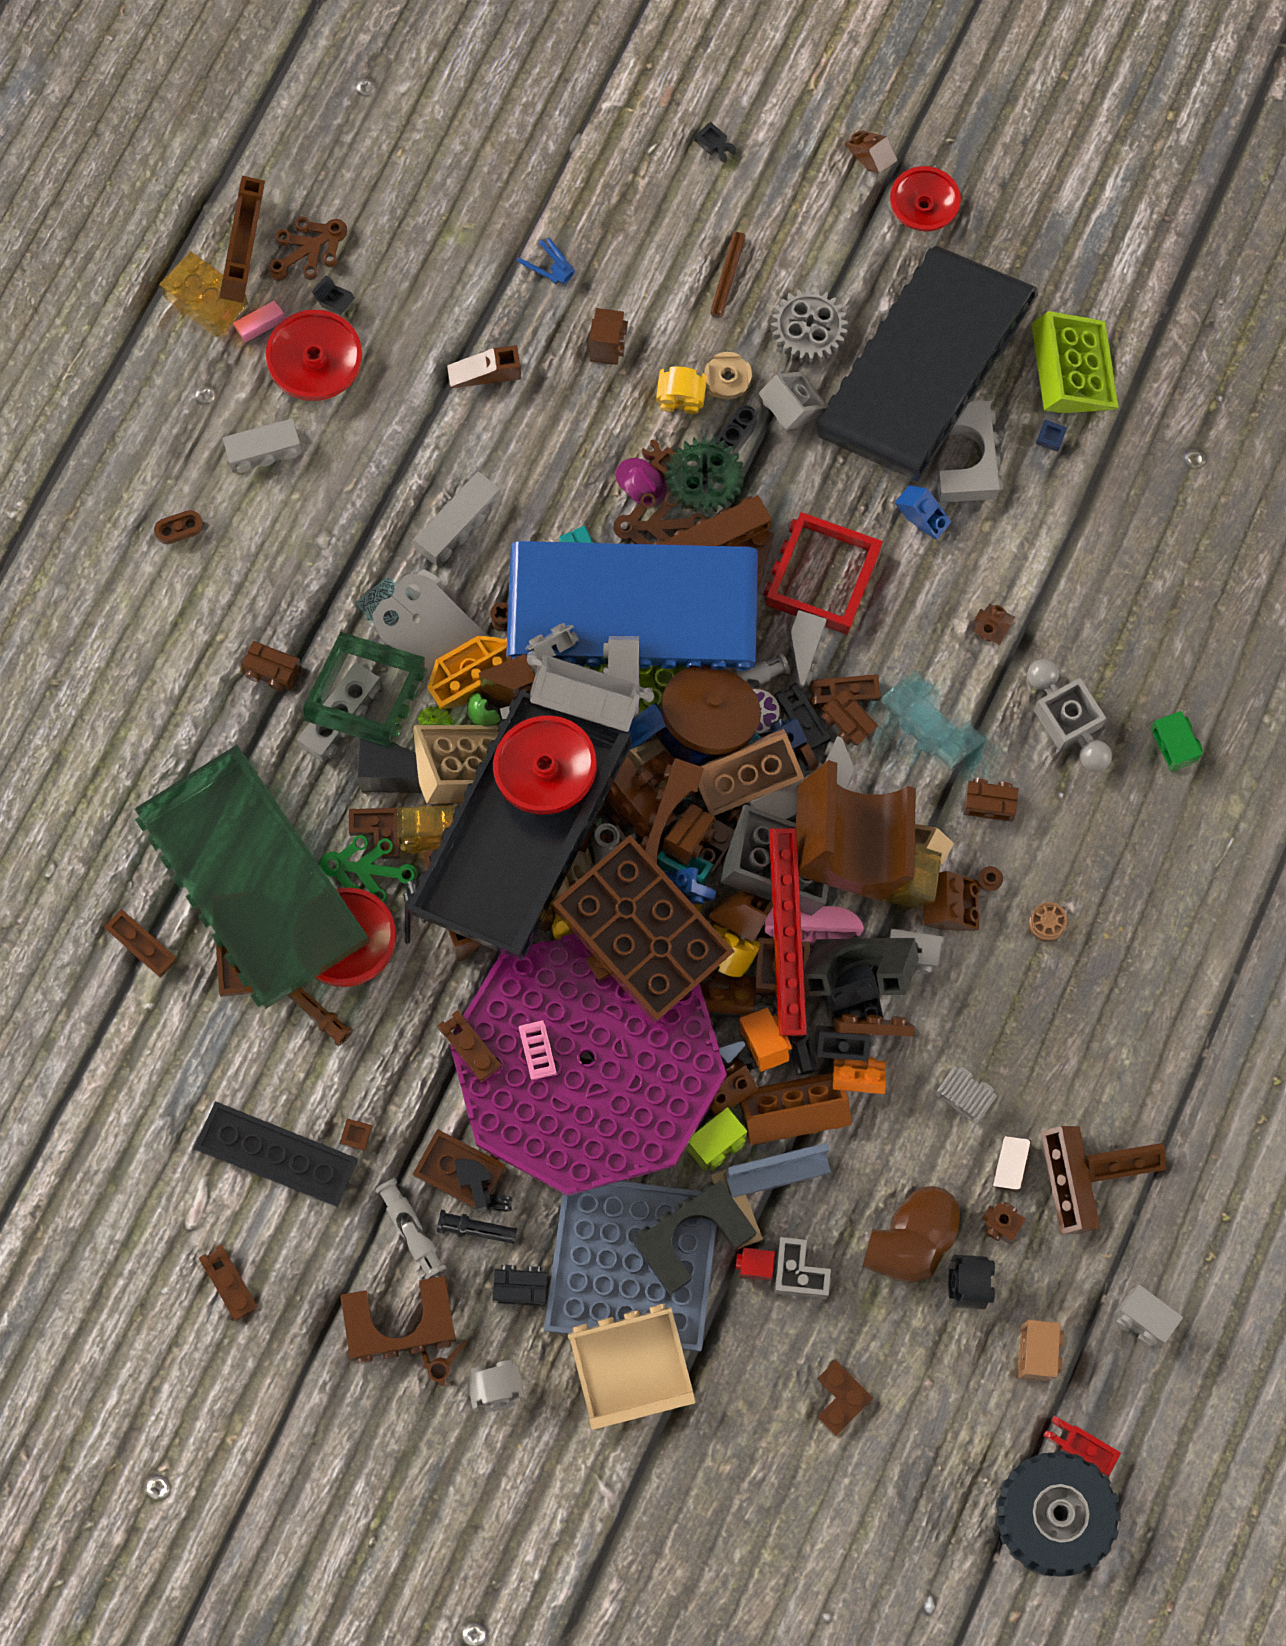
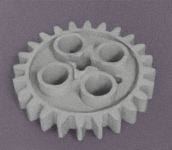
M807 288L804 295H802L800 290H797L796 297L789 293L788 301L781 299L780 306H775V314H772L771 321L773 323H771V330L774 331L772 339H778L776 347L784 346L782 353L786 354L790 351L791 359H794L796 355L800 356L799 360L801 363L805 357H808L809 363H812L813 357H816L819 362H822V355L831 358V350L837 353L838 345L843 346L844 337L847 336L848 330L846 328L848 327V321H845L846 312H841L842 304L835 306L836 298L828 300L827 292L823 296H819V289H816L815 293L811 294L809 288ZM803 311L805 314L798 315L795 312ZM819 316H826L829 319L822 320ZM791 332H798L800 335H799V336H793V335H791L790 333H791ZM814 337H821L824 340L816 341Z

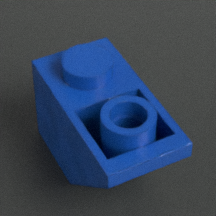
M909 485L895 502L908 521L933 539L937 540L951 523L948 516L926 488Z

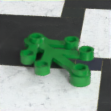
M364 835L356 836L353 839V843L340 853L335 851L326 853L320 861L323 873L330 877L336 876L344 888L361 889L360 886L354 885L345 871L355 872L370 893L373 895L377 891L383 893L382 902L386 901L387 892L378 886L371 875L398 878L403 884L416 880L419 876L418 869L413 864H405L400 868L371 864L383 854L390 853L393 850L394 844L388 838L380 840L376 848L357 862L346 860L358 850H364L368 847L369 840ZM358 838L364 839V847L357 846L356 841ZM384 841L390 844L388 851L383 850L381 847ZM331 859L337 862L335 869H331L328 865ZM404 870L411 871L412 876L410 879L404 878Z

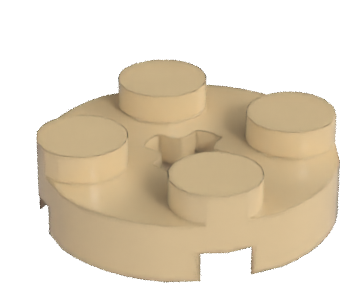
M734 352L719 353L705 366L704 374L707 376L706 387L711 396L730 400L743 397L747 393L752 380V370L750 364L745 362L739 354ZM726 371H729L730 375L735 376L734 378H731V380H725V378H722V376L725 375Z

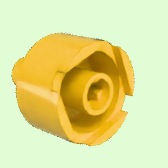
M670 367L669 372H664V369H661L659 371L656 401L661 405L660 409L665 412L682 409L687 414H698L699 409L704 406L707 376L702 373V377L696 375L697 370L687 367Z
M714 924L713 928L735 951L719 965L718 971L729 976L742 977L751 966L759 950L760 943L756 940L753 942L741 939L736 935V932Z

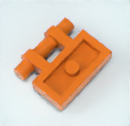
M869 1057L868 1061L834 1058L833 1089L885 1094L886 1061L876 1060L875 1057Z

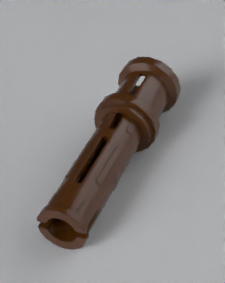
M293 982L286 989L285 995L318 1023L319 1030L326 1032L335 1040V1045L341 1046L352 1035L353 1029L351 1027H346L338 1019L336 1013L328 1012L297 982Z

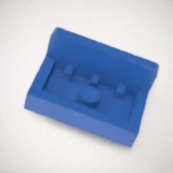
M691 867L665 872L668 878L692 904L703 905L705 901L714 900L716 890L696 883L697 868Z

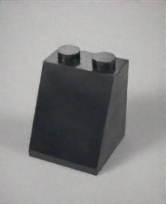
M360 729L357 778L361 791L422 793L419 785L416 753L368 730Z

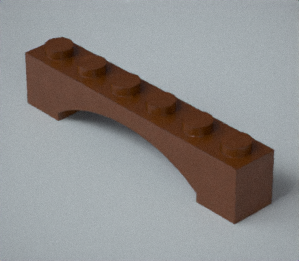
M243 175L241 177L219 295L221 299L243 303L265 180Z
M676 758L672 765L667 764L663 778L667 779L665 788H659L655 802L659 803L657 812H651L647 826L652 828L649 837L644 835L641 842L643 850L656 864L661 833L669 815L685 797L695 795L704 770L703 767Z

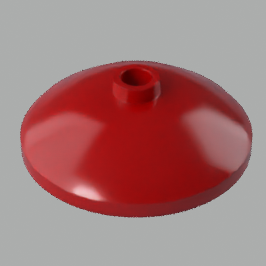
M930 166L914 167L903 172L895 180L890 193V205L896 218L905 226L924 232L939 230L951 223L956 217L961 203L960 190L954 179L946 172ZM921 205H925V206H927V208L924 209V208H921L920 206H921Z

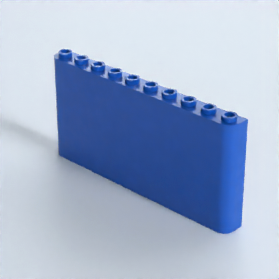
M514 542L511 544L506 660L509 661L523 654L527 657V654L532 651V649H525L526 646L530 645V639L540 634L546 637L552 634L551 629L564 623L565 626L573 625L574 628L569 631L570 633L575 632L579 641L575 642V646L560 653L556 645L551 646L555 653L552 657L572 664H586L589 667H599L601 664H608V658L603 656L604 643H608L609 636H639V668H650L651 665L661 666L664 669H674L676 666H686V668L697 666L701 668V665H709L711 669L724 670L726 667L736 668L739 671H748L751 668H755L758 551L751 547Z

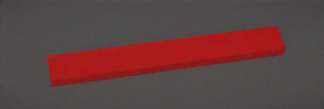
M797 828L769 829L779 1036L807 1035Z

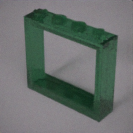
M340 632L303 705L304 721L389 747L393 738L396 735L399 736L402 719L406 720L408 717L411 700L415 701L417 698L419 683L425 681V674L428 670L425 668V657ZM348 654L409 672L385 724L323 705Z

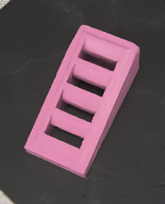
M544 1021L519 1026L531 1081L557 1075ZM540 1032L542 1033L541 1035L529 1038L526 1037L527 1035H532ZM544 1041V1045L529 1049L528 1045ZM546 1052L547 1056L535 1059L531 1058L532 1055ZM549 1062L548 1067L534 1070V1065Z

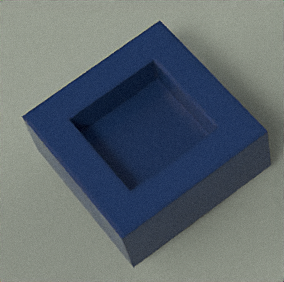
M1044 420L1036 444L1058 452L1067 427Z

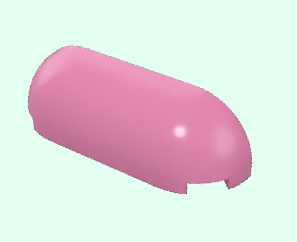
M823 906L812 916L801 912L802 941L810 942V945H814L816 939H850L855 935L859 937L864 930L859 917L845 908ZM773 908L764 923L765 933L774 938Z

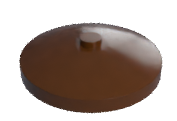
M701 665V668L697 666L686 668L671 678L666 685L661 699V714L667 729L679 742L701 753L719 755L741 749L751 741L760 723L761 709L755 692L745 680L726 669H711L709 665Z

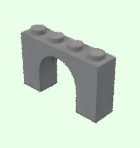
M990 401L969 402L949 435H963L974 440L981 450L982 459L977 465L968 469L939 471L937 478L939 503L997 499L999 490L1003 489L1002 476H998L997 468H1000V454L995 452V446L998 445L997 431H993L992 424H995V411L990 409Z

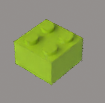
M727 1107L693 1134L686 1150L704 1172H707L710 1168L712 1171H715L725 1162L726 1155L730 1152L732 1155H735L745 1146L747 1130Z

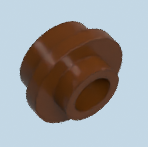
M985 867L978 874V884L986 891H996L1003 883V875L996 867ZM993 875L995 881L989 882L986 876Z

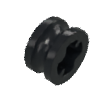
M490 1195L492 1203L489 1205L490 1210L512 1211V1207L509 1204L513 1201V1197Z

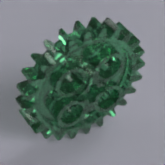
M703 436L702 442L699 443L693 437L692 445L684 441V449L676 447L677 455L670 454L671 462L666 464L668 471L665 472V479H668L667 488H672L671 497L678 495L677 503L685 501V509L693 505L695 513H697L699 507H703L705 514H707L708 507H712L714 512H717V505L726 508V500L733 503V495L739 496L740 489L738 487H743L744 480L741 478H744L745 471L741 470L743 462L738 461L739 453L732 454V446L725 449L724 440L719 445L715 444V437L710 442H707L706 437ZM704 455L707 457V494L703 493L702 456ZM717 460L722 462V465L714 466L711 462ZM695 461L698 465L692 467L687 465V462ZM694 483L697 484L699 487L696 489H690L687 487V485ZM714 483H720L723 485V487L720 489H715L711 485Z

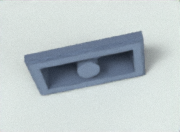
M730 1040L718 1043L722 1062L730 1063L745 1047V1043L743 1041Z

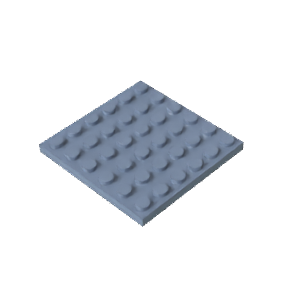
M620 1181L570 1196L562 1194L544 1332L568 1335L573 1332L572 1327L588 1324V1327L591 1328L598 1326L599 1320L614 1317V1321L625 1319V1313L639 1310L640 1314L650 1312L649 1307L665 1303L666 1308L672 1307L682 1350L701 1352L716 1225L706 1219L694 1218L683 1222L675 1230L672 1237L673 1249L692 1277V1281L671 1296H669L634 1245V1240L637 1239L636 1233L646 1226L650 1229L658 1224L657 1219L668 1211L673 1214L680 1209L678 1205L689 1196L694 1199L702 1194L701 1191Z

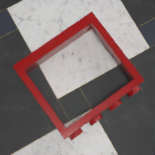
M800 512L798 519L793 518L788 532L792 533L789 541L784 540L780 553L783 554L781 562H775L772 570V575H775L772 583L768 582L763 595L767 596L766 606L793 616H797L798 610L825 618L827 619L825 627L848 635L881 551L883 541ZM803 527L868 550L867 557L843 617L777 593Z

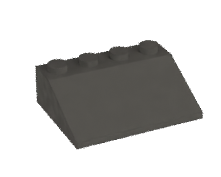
M744 805L724 861L721 883L773 901L769 829L796 828V823ZM799 876L800 910L812 916L826 904L828 885Z

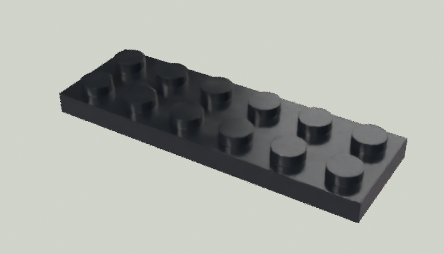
M216 1101L194 1147V1150L337 1208L358 1163V1158Z

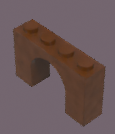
M441 1276L419 1280L423 1304L422 1321L413 1333L403 1338H389L377 1331L373 1323L370 1298L367 1290L340 1295L350 1359L352 1361L357 1360V1364L372 1362V1357L383 1355V1359L399 1357V1352L409 1350V1354H418L425 1352V1347L435 1346L436 1350L451 1347V1342H457L446 1277Z

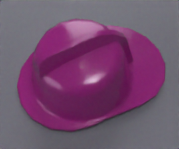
M629 458L621 462L617 467L615 473L616 482L636 503L639 504L642 496L646 493H650L655 497V505L661 503L665 498L667 485L658 470L651 467L645 460ZM645 497L643 502L645 505H651L653 500L650 497Z

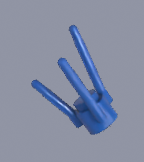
M547 238L550 247L543 240H540L539 244L555 261L550 268L552 274L528 261L517 258V262L545 276L554 284H557L559 281L562 284L567 283L575 273L573 266L568 263L550 238Z

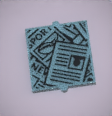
M389 576L355 602L366 615V620H370L373 624V612L383 599H389L394 593V586L396 584ZM394 610L385 612L383 620L388 626L399 619L397 612Z

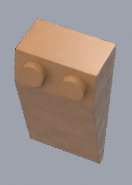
M781 729L759 738L737 751L727 753L701 765L700 767H703L704 770L698 787L709 814L715 816L804 779L788 736L785 730Z

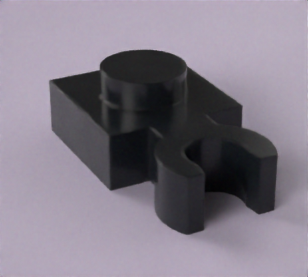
M711 121L694 136V141L710 155L716 151L720 161L724 163L727 162L728 158L724 152L728 151L732 155L736 154L735 146L731 143H725L727 135Z

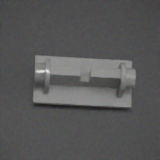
M561 623L551 629L552 634L546 637L540 634L530 639V645L526 646L525 649H532L537 655L552 657L555 653L551 646L556 645L560 653L575 646V642L579 641L575 632L570 633L569 631L574 628L573 625L565 626L564 623Z

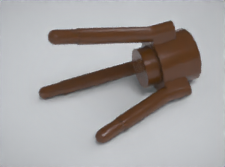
M463 1340L447 1359L439 1357L431 1362L427 1352L422 1353L423 1366L425 1369H428V1375L433 1381L439 1382L440 1386L452 1384L450 1379H446L451 1372V1363L467 1345V1341Z

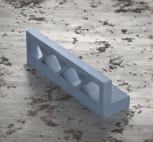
M828 1143L728 1167L724 1177L729 1194L732 1198L829 1174L831 1170L826 1157L829 1151Z

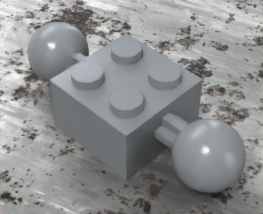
M1049 659L1034 661L1028 668V681L1034 688L1045 690L1047 696L1037 701L1034 712L1055 745L1061 751L1078 741L1082 748L1080 761L1084 768L1091 772L1105 770L1112 760L1111 749L1106 743L1094 740L1091 734L1101 729L1107 718L1081 678H1078L1060 688L1057 683L1059 670L1056 664Z

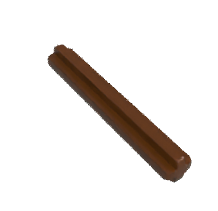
M733 233L710 310V314L713 317L721 318L723 316L744 245V233Z

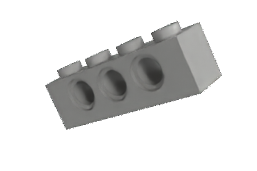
M355 662L298 737L299 747L323 763L327 758L331 759L337 752V745L341 739H346L353 729L352 725L356 719L360 720L367 711L366 706L371 699L375 700L381 693L380 677ZM354 691L362 692V695L358 698L350 697ZM340 710L348 711L345 717L339 718L335 716ZM326 729L333 731L329 737H323L321 733Z

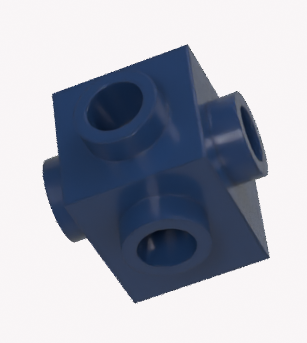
M779 719L769 724L770 729L763 732L764 736L784 729L794 752L797 751V746L807 741L797 719H787L785 721Z

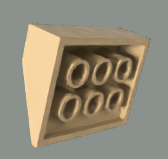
M499 725L414 726L413 732L419 785L427 804L463 802L466 787L469 783H473L476 777L477 766L481 761L484 762L489 743L495 740L498 735Z

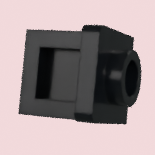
M327 275L312 290L313 295L322 308L341 315L355 299L352 292L336 286Z

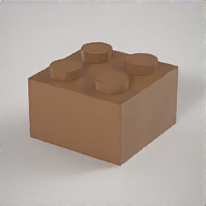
M1027 1320L1021 1325L1018 1379L1050 1382L1057 1378L1058 1373L1062 1372L1063 1358L1059 1357V1346H1063L1064 1330H1060V1323Z

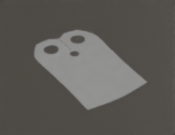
M406 574L394 586L393 595L389 599H383L373 612L374 625L379 637L429 677H431L436 659L476 636L490 637L432 579L417 574ZM411 584L419 586L421 590V595L416 600L408 599L405 594L406 588ZM389 610L396 611L399 616V621L394 626L386 625L383 620L385 612ZM419 614L421 621L415 623L412 619L413 615Z

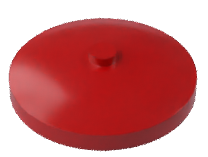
M305 310L287 317L273 330L266 346V363L271 378L282 391L300 400L321 401L339 395L354 382L362 365V348L355 329L344 318L325 310Z
M538 716L520 722L504 735L495 751L493 771L498 788L508 802L525 812L545 815L564 811L578 803L587 794L596 776L597 758L590 738L577 724L557 716Z
M338 888L316 897L299 916L294 932L296 954L305 970L316 980L335 987L356 986L377 976L392 958L397 941L395 922L387 906L372 893L357 888Z

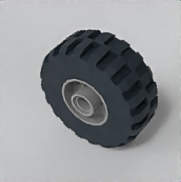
M1055 1451L1031 1457L1016 1466L1000 1487V1495L996 1500L995 1506L997 1508V1517L995 1519L996 1526H999L1001 1541L1010 1550V1555L1031 1571L1041 1573V1575L1050 1577L1081 1574L1098 1565L1099 1561L1109 1554L1113 1541L1117 1539L1119 1533L1117 1526L1118 1522L1121 1521V1511H1118L1116 1503L1119 1502L1117 1493H1113L1110 1487L1111 1481L1106 1475L1103 1476L1099 1467L1092 1462H1087L1082 1456ZM1055 1507L1062 1512V1519L1060 1521L1056 1520L1053 1515Z

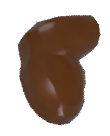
M926 1186L912 1192L892 1216L890 1229H872L862 1267L892 1280L910 1284L931 1278L941 1258L953 1247L958 1235L960 1212L954 1195L936 1186Z

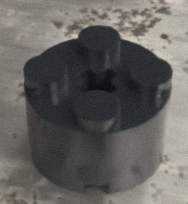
M953 1255L951 1262H956L954 1269H949L948 1296L949 1299H954V1302L950 1304L951 1307L986 1309L988 1303H993L995 1299V1289L991 1287V1276L995 1274L994 1260H989L987 1256Z

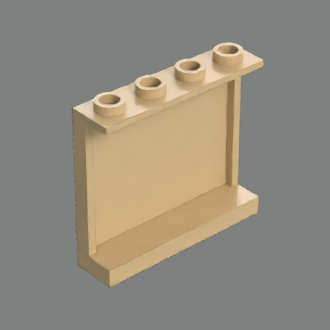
M664 1303L649 1307L650 1312L640 1314L639 1310L625 1313V1319L614 1321V1317L599 1320V1325L591 1328L588 1327V1324L572 1327L573 1332L568 1334V1338L571 1342L592 1430L695 1403L672 1307L666 1308Z

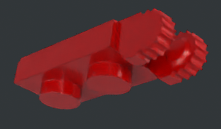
M1054 1416L1051 1422L1056 1427L1069 1432L1066 1440L1049 1431H1046L1043 1436L1060 1446L1061 1450L1071 1455L1077 1454L1082 1456L1087 1462L1094 1463L1099 1467L1101 1474L1109 1477L1121 1452L1078 1426H1072Z

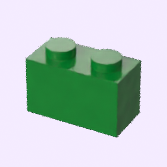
M1182 710L1155 720L1150 730L1170 772L1199 761L1203 755V748L1200 741L1194 738L1192 724L1188 717H1184Z

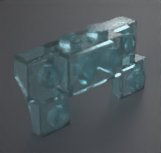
M916 669L905 680L891 688L883 696L882 702L899 718V726L907 735L911 734L924 752H929L931 755L936 754L952 770L966 756L971 755L984 743L986 737L971 726L970 721L956 731L957 728L925 698L933 690L934 686L932 684L929 685Z

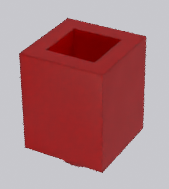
M743 1248L742 1254H737L735 1269L740 1270V1277L771 1281L775 1251Z

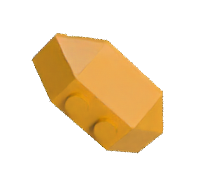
M476 636L435 660L427 690L440 710L467 704L468 698L475 692H479L480 696L482 695L478 673L507 661V638Z

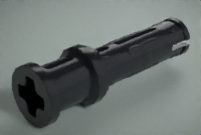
M441 1209L436 1232L456 1233L458 1237H465L467 1234L514 1245L517 1228L469 1219L467 1214L459 1216L446 1213L445 1210Z

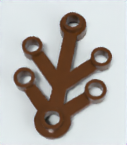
M303 216L298 217L295 221L297 231L300 233H306L307 231L321 233L315 238L291 235L285 229L277 231L276 240L279 245L286 246L290 244L302 247L282 260H272L268 265L270 277L278 281L283 280L288 275L287 268L309 254L308 263L303 267V273L306 279H315L318 276L317 263L320 248L326 242H328V249L322 255L323 263L327 267L335 266L337 263L336 252L338 242L342 241L348 232L345 222L340 219H332L323 224L309 222ZM306 223V226L300 227L299 224ZM333 228H339L338 231H332ZM282 235L287 236L284 240L279 239ZM327 257L334 258L332 261L326 260ZM275 266H281L278 270L274 269ZM310 269L314 270L312 274L306 273Z
M669 492L662 505L647 521H637L646 509H650L655 505V497L650 493H646L630 515H621L616 518L613 530L616 536L621 539L631 538L636 544L653 545L654 542H648L638 531H649L658 540H667L670 537L663 530L690 529L695 526L693 523L694 519H703L706 516L701 513H694L690 518L661 520L680 501V497L676 492ZM671 495L677 498V502L674 504L668 502V497ZM645 497H650L653 503L645 505L643 500ZM622 523H628L630 525V529L628 531H623L621 529Z

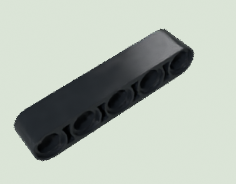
M743 405L736 410L683 483L681 500L686 507L696 508L702 504L754 432L757 412L752 406ZM749 418L751 421L746 423L742 422L740 419ZM735 436L738 439L735 441L728 440L727 437ZM721 454L724 458L716 459L714 455ZM707 472L710 473L712 476L704 478L700 474ZM695 491L698 495L689 496L687 492Z

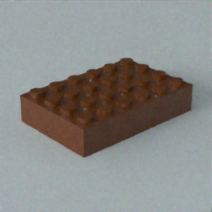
M631 835L551 905L553 911L653 1023L658 1021L735 952Z

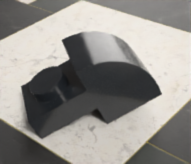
M455 1160L461 1190L472 1188L477 1213L488 1211L486 1204L491 1203L488 1187L482 1188V1185L492 1183L489 1172L481 1163L475 1160Z

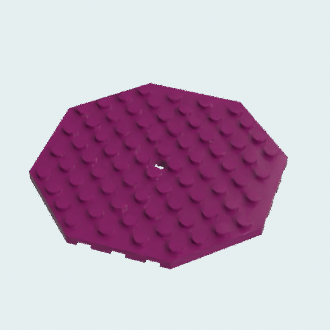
M574 933L562 936L558 940L544 941L531 945L523 960L501 953L463 1015L468 1024L500 1062L502 1068L481 1083L450 1045L476 1146L566 1196L676 1166L727 1077L700 984L694 987L658 1021L653 1023L612 976H609L602 982L598 981L585 962V959L591 956L592 953ZM543 1020L557 1075L531 1081L519 1026ZM459 1025L453 1032L455 1036L463 1031ZM540 1032L532 1035H527L526 1037L529 1038L541 1035L542 1033ZM544 1041L528 1045L529 1049L544 1045ZM546 1052L532 1055L531 1058L535 1059L547 1056ZM590 1052L595 1058L594 1062L583 1065L580 1057L583 1053ZM549 1062L534 1065V1070L548 1067Z

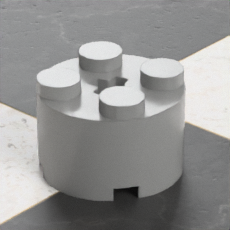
M511 1360L501 1361L494 1368L486 1369V1366H479L470 1370L471 1375L467 1377V1383L474 1412H479L478 1407H485L486 1412L506 1409L515 1406L514 1400L519 1398L521 1403L525 1401L519 1367L513 1366Z

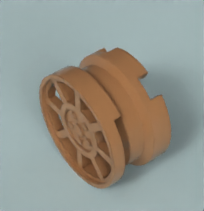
M1042 903L1034 909L1030 917V931L1039 940L1053 941L1064 931L1067 925V915L1064 909L1056 903Z

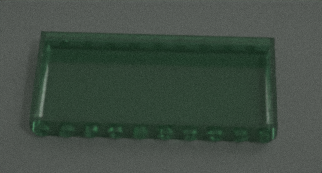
M238 745L233 746L134 808L139 816L135 821L143 832L148 830L151 836L147 839L156 851L160 848L164 854L160 859L167 870L173 868L176 875L173 876V879L179 888L185 887L189 892L185 897L193 909L198 906L202 912L198 917L206 928L211 926L215 933L211 936L219 948L224 946L228 953L224 956L233 968L237 965L241 971L237 976L245 988L250 985L254 991L250 996L258 1008L262 1005L265 1009L269 1008L370 943L367 934Z

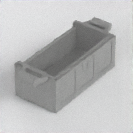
M530 651L527 654V663L538 665L531 688V703L627 732L629 731L639 698H644L647 702L654 699V693L651 688L645 689L636 683L547 655H537L534 651Z

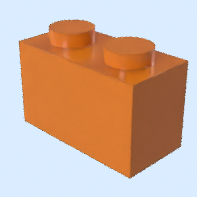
M768 1007L739 1018L740 1032L760 1072L789 1061L790 1041L787 1036H779L778 1018L776 1015H771Z

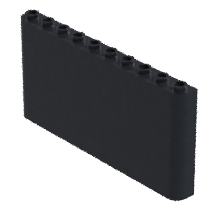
M937 245L932 249L929 248L923 263L915 269L909 284L903 287L900 298L891 305L886 319L879 323L877 333L873 339L868 340L861 357L855 360L852 371L843 378L836 395L831 396L827 409L818 416L816 427L819 438L918 482L1037 298V287Z
M522 690L518 697H514L511 701L510 712L507 718L502 719L496 739L489 743L484 762L481 761L478 764L473 783H469L466 787L465 798L462 804L455 808L450 827L447 826L443 831L442 842L439 848L434 849L427 871L422 872L416 892L412 893L407 901L409 914L519 960H523L527 955L632 743L631 733L531 703V694ZM538 716H557L577 724L590 738L597 758L596 776L587 794L572 807L553 814L528 813L513 806L500 792L493 771L495 751L504 735L520 722Z

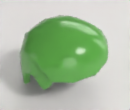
M479 692L471 694L467 701V713L475 725L492 726L502 721L495 710L487 711L485 709L487 700L482 699Z

